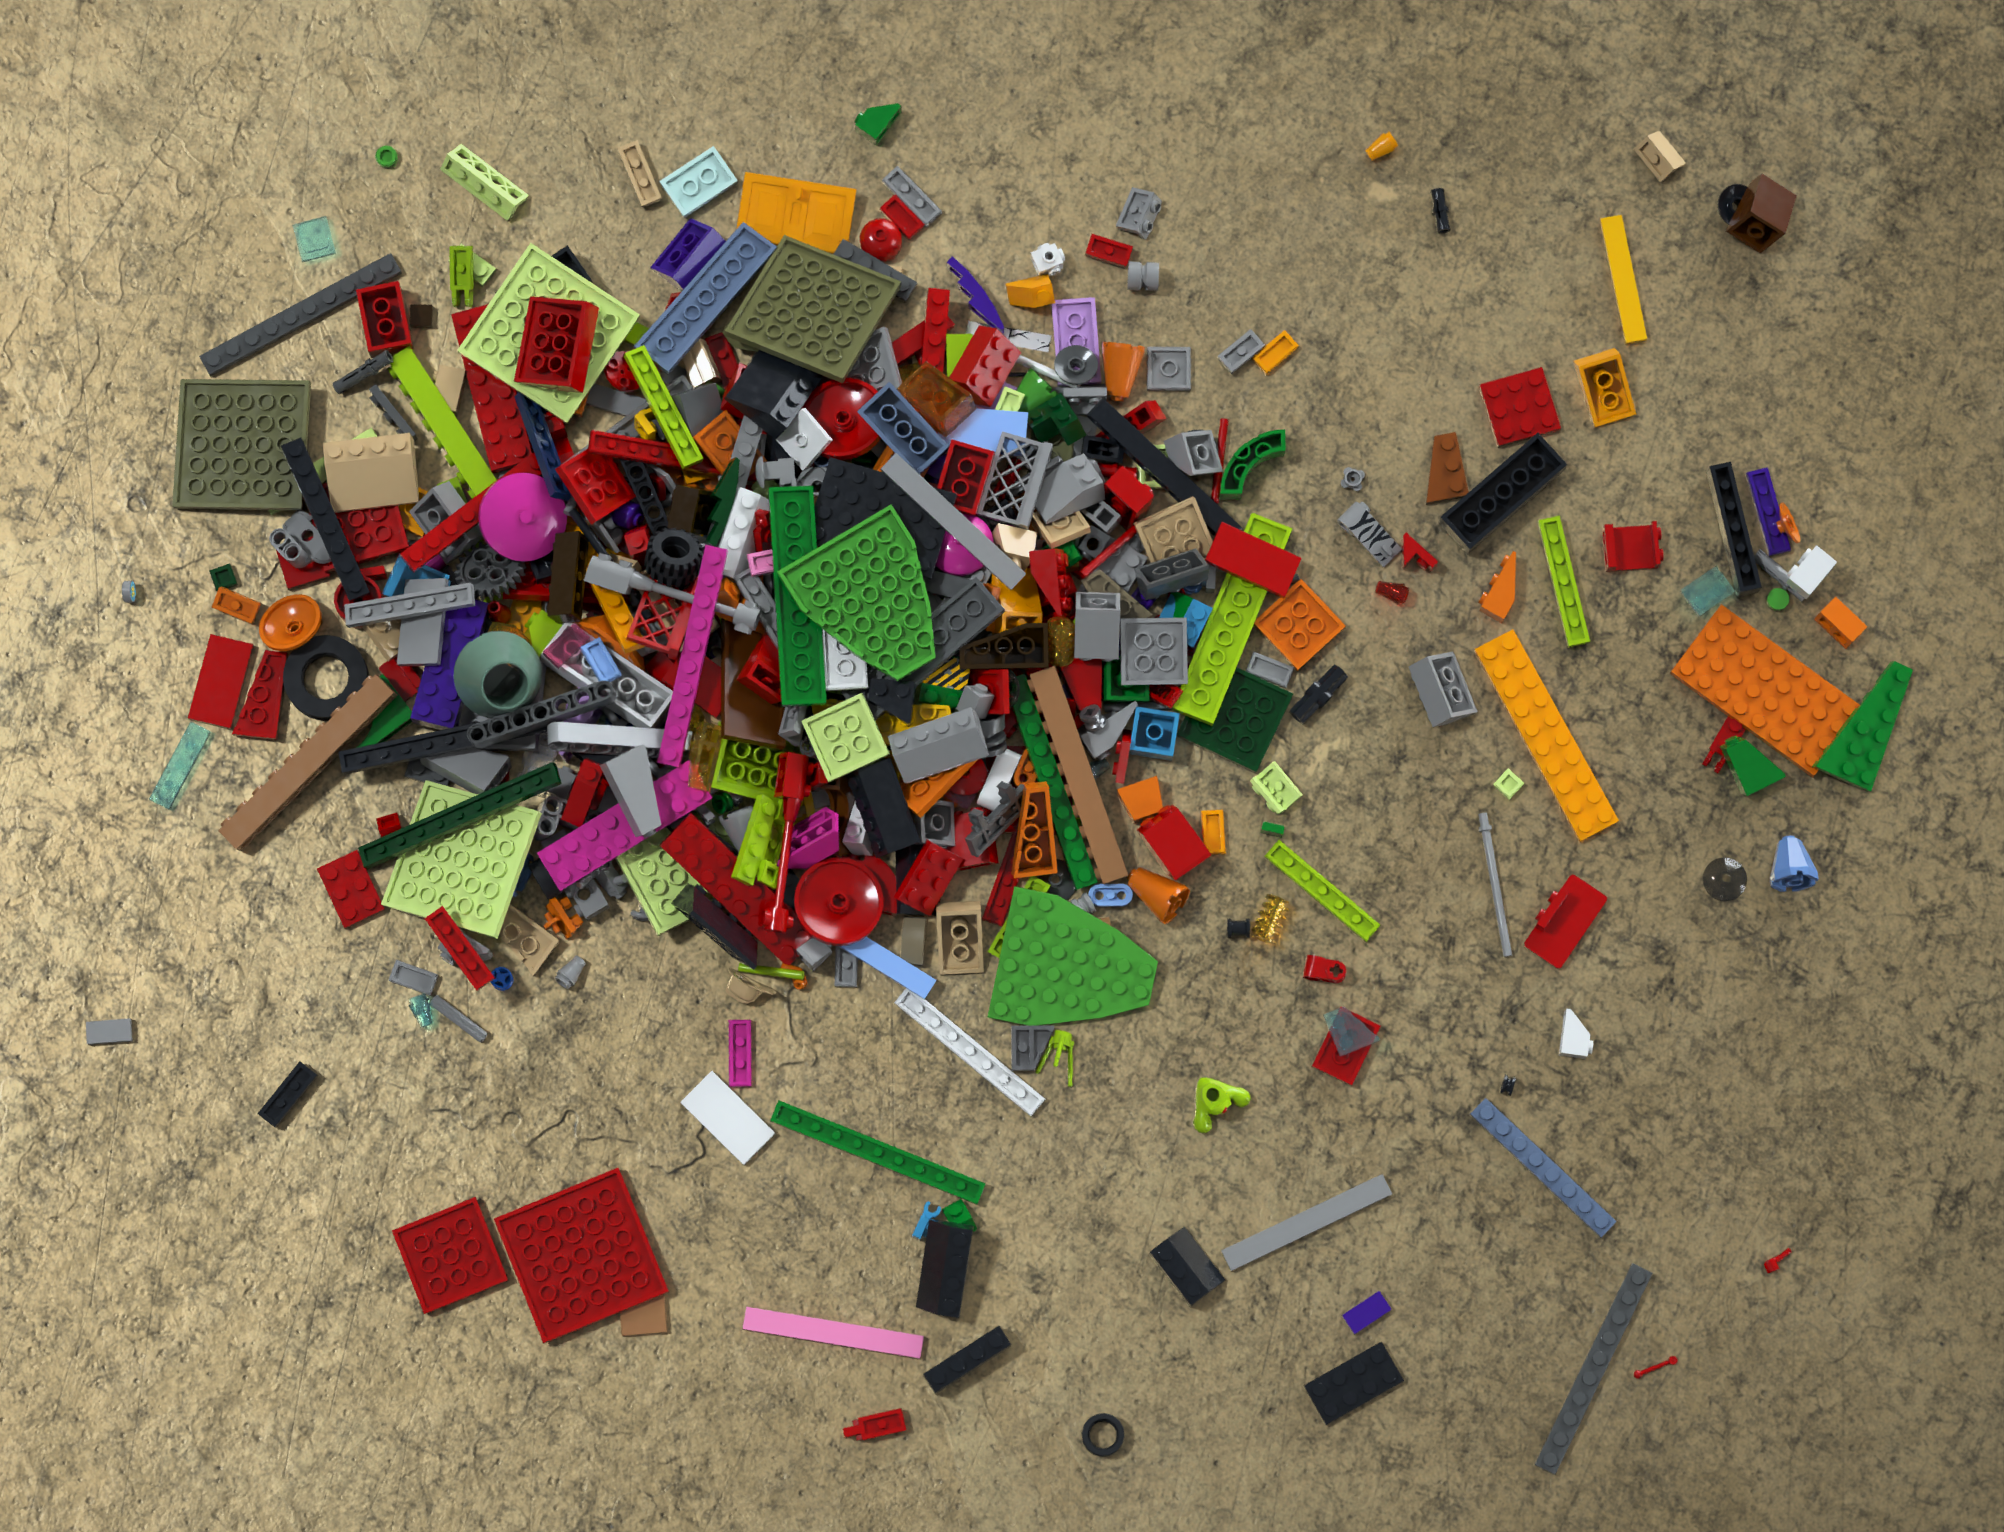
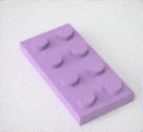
M1095 297L1055 300V303L1051 304L1055 357L1062 349L1072 345H1080L1090 349L1097 358L1098 369L1090 381L1081 385L1101 384ZM1078 367L1072 368L1073 370H1079ZM1057 381L1058 387L1067 386Z

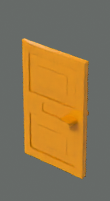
M745 172L737 228L744 222L774 245H778L783 236L786 235L834 254L842 239L849 242L857 189Z

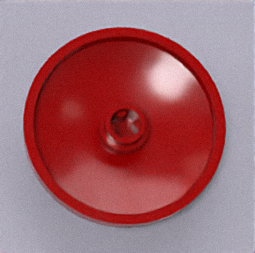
M846 378L843 383L831 380L817 387L808 397L802 408H806L832 438L831 443L820 454L821 456L838 460L853 459L867 453L880 441L881 437L857 412L878 392L873 386L854 378Z
M829 858L811 866L800 878L794 896L795 913L802 928L817 941L833 946L850 945L867 937L878 924L883 910V892L876 876L863 864L848 858Z

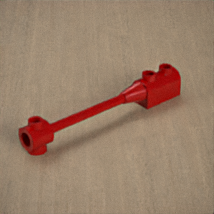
M791 752L780 753L774 794L775 798H783L785 821L774 907L762 909L759 915V925L764 927L766 931L786 933V930L791 929L793 926V916H789V910L783 909L792 833L801 803L804 801V797H809L811 792L810 784H806L807 775L811 776L814 770V764L809 762V756Z

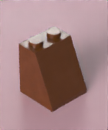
M1760 174L1749 183L1726 232L1759 253H1762L1786 234L1797 195L1766 175Z

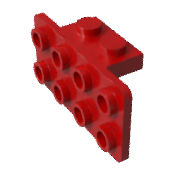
M1570 875L1559 892L1554 890L1547 900L1551 904L1547 910L1542 908L1535 918L1538 923L1524 942L1525 948L1556 969H1560L1607 901V897L1576 875Z

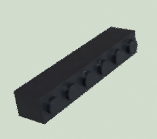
M1731 462L1709 466L1706 474L1736 596L1741 597L1758 593L1762 586Z

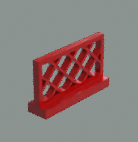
M698 576L693 582L689 581V588L682 591L694 595ZM672 585V587H673L674 589L679 590L678 587H675V585ZM644 591L626 640L666 653L669 659L676 661L686 635L692 604L680 600L682 606L672 609L669 601L675 598L666 597L664 594L659 593L662 599L652 602L648 596L651 592ZM665 603L669 611L659 615L654 606ZM650 608L655 617L644 620L641 612ZM672 616L675 624L666 628L662 619ZM658 621L662 630L652 633L648 624ZM644 627L648 635L639 637L633 635L635 629ZM665 634L668 640L667 645L657 643L655 637Z

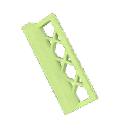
M462 144L447 154L440 168L441 171L507 221L512 218L516 208L526 201L529 196ZM461 153L467 159H462L458 154ZM475 167L481 168L484 172H479ZM492 180L498 181L501 185L495 184ZM509 193H513L519 198L515 199Z

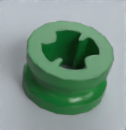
M723 792L713 796L712 806L717 813L723 814L733 809L734 803L729 793Z

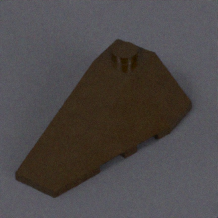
M1025 623L964 645L959 650L960 669L1048 668V623Z

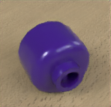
M631 500L610 513L613 523L628 531L641 526L644 521L640 505Z

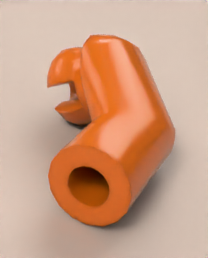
M782 962L781 968L803 971L800 967L791 964L786 965ZM804 976L803 980L792 979L793 986L797 990H802L807 985L806 976Z

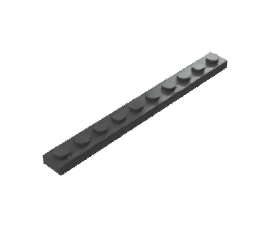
M389 253L199 357L211 377L357 298L356 289L383 284L402 274L392 254Z
M1634 1263L1631 1264L1536 1459L1535 1466L1553 1475L1556 1474L1652 1276V1272Z

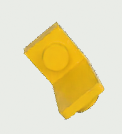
M651 408L643 409L634 415V428L642 439L655 441L657 429L652 420L656 418Z

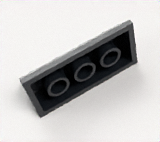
M890 758L846 774L848 785L853 792L856 807L861 814L864 829L867 831L871 848L876 858L921 842Z
M929 1219L916 1301L917 1308L936 1315L959 1318L973 1225Z

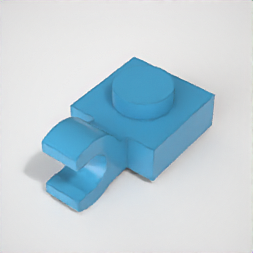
M929 1201L926 1202L924 1212L912 1234V1237L921 1241L922 1237L927 1236L929 1219L937 1217L941 1212V1207L938 1206L936 1212L931 1213L928 1210L930 1206Z

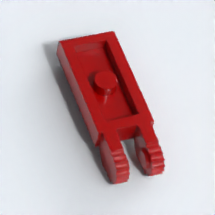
M1729 716L1726 718L1708 749L1710 751L1702 765H1709L1715 753L1722 757L1714 772L1719 773L1726 761L1720 746L1725 744V740L1730 737H1742L1746 729L1742 727L1741 723L1731 719Z

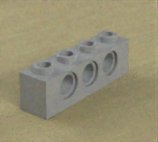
M563 829L542 841V846L546 848L567 835L566 831ZM593 878L582 889L576 886V882L563 889L569 899L573 897L577 903L573 907L579 917L584 916L587 921L610 908ZM582 890H589L591 892L587 900L579 898V893Z

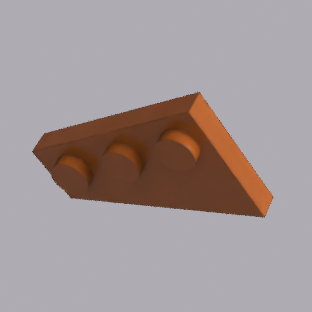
M1456 432L1434 436L1426 504L1463 498L1469 493Z

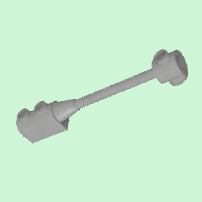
M599 553L598 557L593 556L591 558L584 578L585 582L622 594L630 595L631 589L636 588L661 593L691 604L694 599L692 594L655 583L654 580L632 568L633 563L620 559L618 564L611 561L612 556ZM745 600L744 604L739 603L737 608L717 603L715 608L716 612L732 616L733 624H735L734 629L747 634H751L752 630H756L761 616V609H757L758 604Z

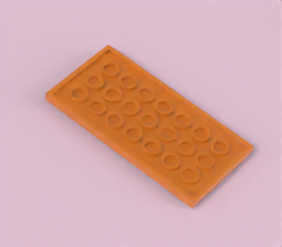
M1722 604L1670 672L1677 680L1731 719L1738 721L1747 731L1812 778L1818 772V769L1812 767L1813 764L1820 759L1825 748L1832 743L1837 732L1855 708L1860 706Z

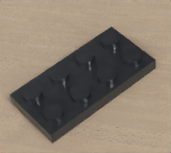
M1381 1341L1305 1384L1303 1387L1324 1424L1327 1425L1404 1380Z

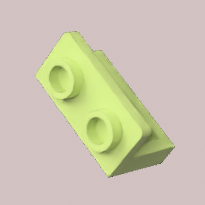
M1275 761L1250 780L1253 784V790L1258 795H1262L1267 801V807L1277 814L1287 810L1303 795Z

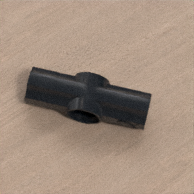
M1334 664L1319 681L1316 680L1306 690L1304 696L1291 708L1289 713L1296 721L1303 725L1318 708L1321 709L1332 698L1333 693L1346 681L1348 676L1340 667Z

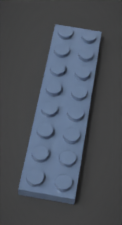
M743 222L634 345V349L645 345L654 365L669 375L767 263L773 252L777 249V246Z

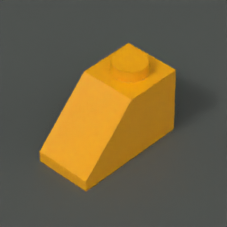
M1048 274L1005 283L1010 305L1036 308L1055 303L1052 283Z

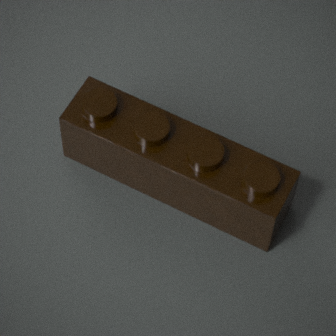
M580 531L555 533L547 613L548 617L558 624L582 621L585 589L584 578L587 568L589 541Z

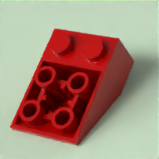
M1056 548L1029 551L1032 576L1056 613L1061 616H1070L1073 604L1071 597L1068 598V589H1070L1071 583L1069 575L1066 576V567H1068L1067 553L1064 554V550Z
M764 631L736 680L770 704L781 702L778 650L767 632Z

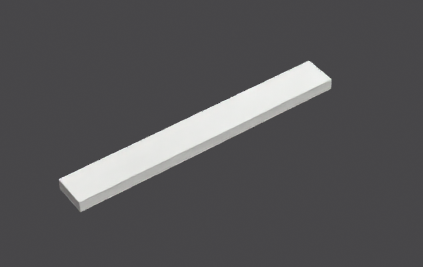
M905 989L894 1002L895 1005L1030 1117L1045 1101V1098L928 1001Z

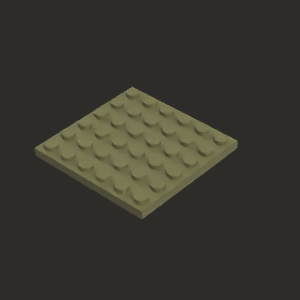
M784 235L727 326L725 336L843 383L901 288V281Z
M181 379L172 507L174 509L303 510L304 498L281 445L302 438L307 449L311 382L309 380Z

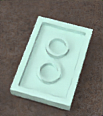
M714 146L660 181L661 186L684 218L738 183V180Z

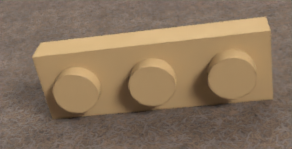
M638 140L618 147V152L641 207L644 208L662 201Z

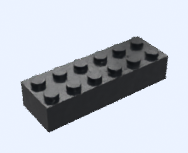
M1537 433L1440 517L1438 523L1468 555L1565 471L1567 463Z

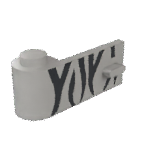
M1355 502L1337 519V522L1344 531L1355 536L1382 567H1385L1402 548L1369 513L1371 511L1364 502Z

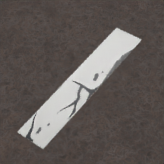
M968 321L966 334L974 335L979 325L990 326L984 323ZM1004 327L1003 335L1014 346L1044 352L1049 351L1051 335Z

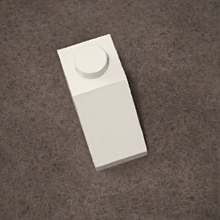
M1566 1009L1563 1017L1559 1055L1586 1059L1588 1054H1592L1593 1041L1590 1040V1033L1571 1009Z

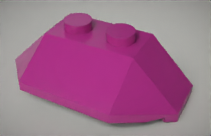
M824 807L793 826L788 869L809 868L839 851L838 814ZM779 856L778 863H777V866H778V867H779V863H780V856Z

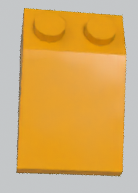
M1615 348L1573 361L1594 427L1636 415L1621 355Z

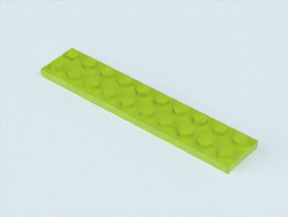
M1251 513L1244 532L1284 550L1292 528ZM1226 574L1189 665L1188 684L1181 685L1180 689L1184 692L1173 705V711L1213 726L1266 596V590L1234 575Z

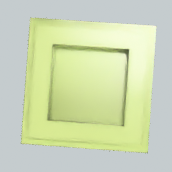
M1507 769L1493 786L1510 800L1524 785V782L1511 770Z

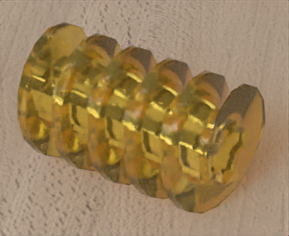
M1052 617L1047 621L1048 662L1054 666H1067L1074 660L1075 624L1065 617Z
M1266 894L1265 898L1268 902L1262 903V907L1265 910L1259 911L1258 914L1261 918H1256L1255 923L1258 926L1252 927L1254 934L1251 935L1260 941L1276 944L1272 936L1280 935L1275 928L1283 927L1278 921L1279 919L1286 920L1282 911H1290L1285 906L1289 902L1278 896Z

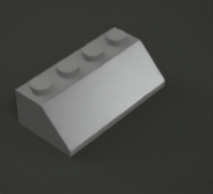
M972 707L888 736L893 757L905 784L989 756L979 717Z

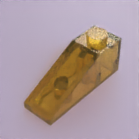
M697 722L694 724L690 742L688 787L710 792L722 741L721 726L707 722Z

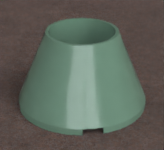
M491 631L467 643L461 650L454 666V685L460 699L471 711L486 718H494L529 706L533 702L541 686L542 666L538 654L525 639L511 632ZM504 663L519 667V681L511 692L502 696H492L484 692L483 683L485 676L493 667Z

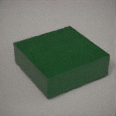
M230 563L209 570L216 591L221 586L228 589L238 585Z

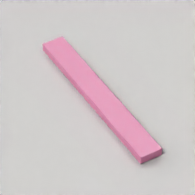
M746 1307L743 1330L918 1359L921 1357L924 1336L751 1307Z

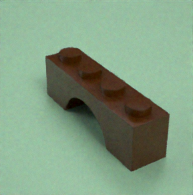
M844 775L831 782L827 780V784L821 786L829 796L831 810L838 814L839 851L833 853L832 856L851 854L842 841L853 809L854 795L848 785L847 776Z

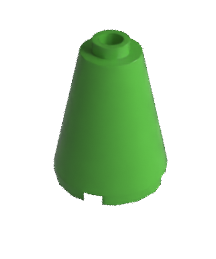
M1032 368L1027 371L1016 390L1025 394L1018 412H1029L1058 395L1056 391L1050 393L1053 388L1039 377V374Z

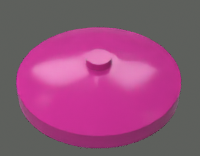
M530 473L507 475L490 486L483 496L478 517L480 530L491 549L502 557L514 561L536 560L553 550L555 533L565 532L567 515L563 511L566 506L564 500L550 497L543 477Z

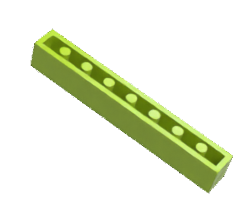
M410 346L392 356L393 362L389 364L390 367L387 370L393 379H399L401 382L399 385L400 390L405 397L410 396L413 401L410 403L416 414L421 413L424 418L421 421L428 432L433 431L436 436L433 438L439 450L444 448L447 453L444 456L450 467L455 465L459 471L456 473V476L462 485L465 483L468 485L470 490L467 492L471 499H473L493 484L496 478Z

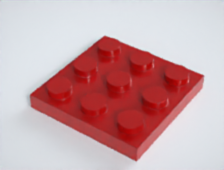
M1542 367L1479 385L1497 447L1530 439L1537 433L1545 435L1561 430Z
M586 449L555 469L591 525L636 497L609 456L591 454Z

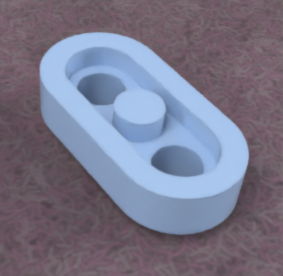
M1095 884L1090 888L1088 896L1096 907H1124L1131 902L1133 893L1126 884ZM1100 892L1104 897L1098 900L1095 898L1096 893ZM1123 892L1126 895L1125 899L1120 900L1118 899L1117 894Z

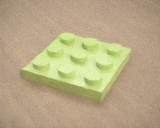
M863 693L802 720V724L828 782L890 755Z

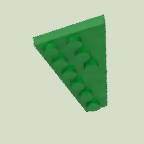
M1896 661L1890 662L1876 680L1875 686L1864 696L1863 702L1858 708H1855L1837 732L1835 739L1825 748L1823 755L1812 767L1866 792H1871L1913 669Z

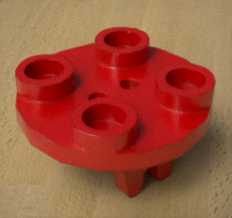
M616 352L604 369L607 380L619 391H636L640 387L624 358L626 352Z

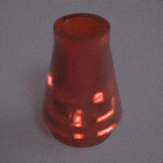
M1379 581L1375 593L1380 594L1397 605L1399 603L1405 604L1409 594V587L1401 583Z

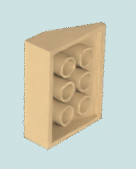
M410 433L323 443L330 503L335 513L419 502L415 444Z

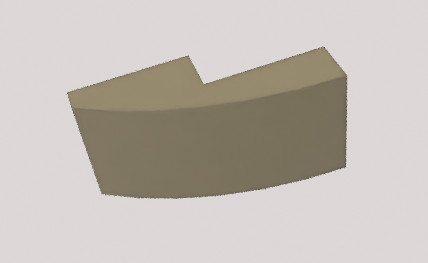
M904 917L901 958L910 964H924L927 918Z

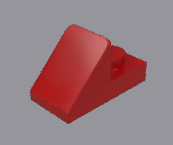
M1406 532L1402 537V569L1415 558L1417 565L1421 569H1427L1432 572L1437 566L1438 561Z

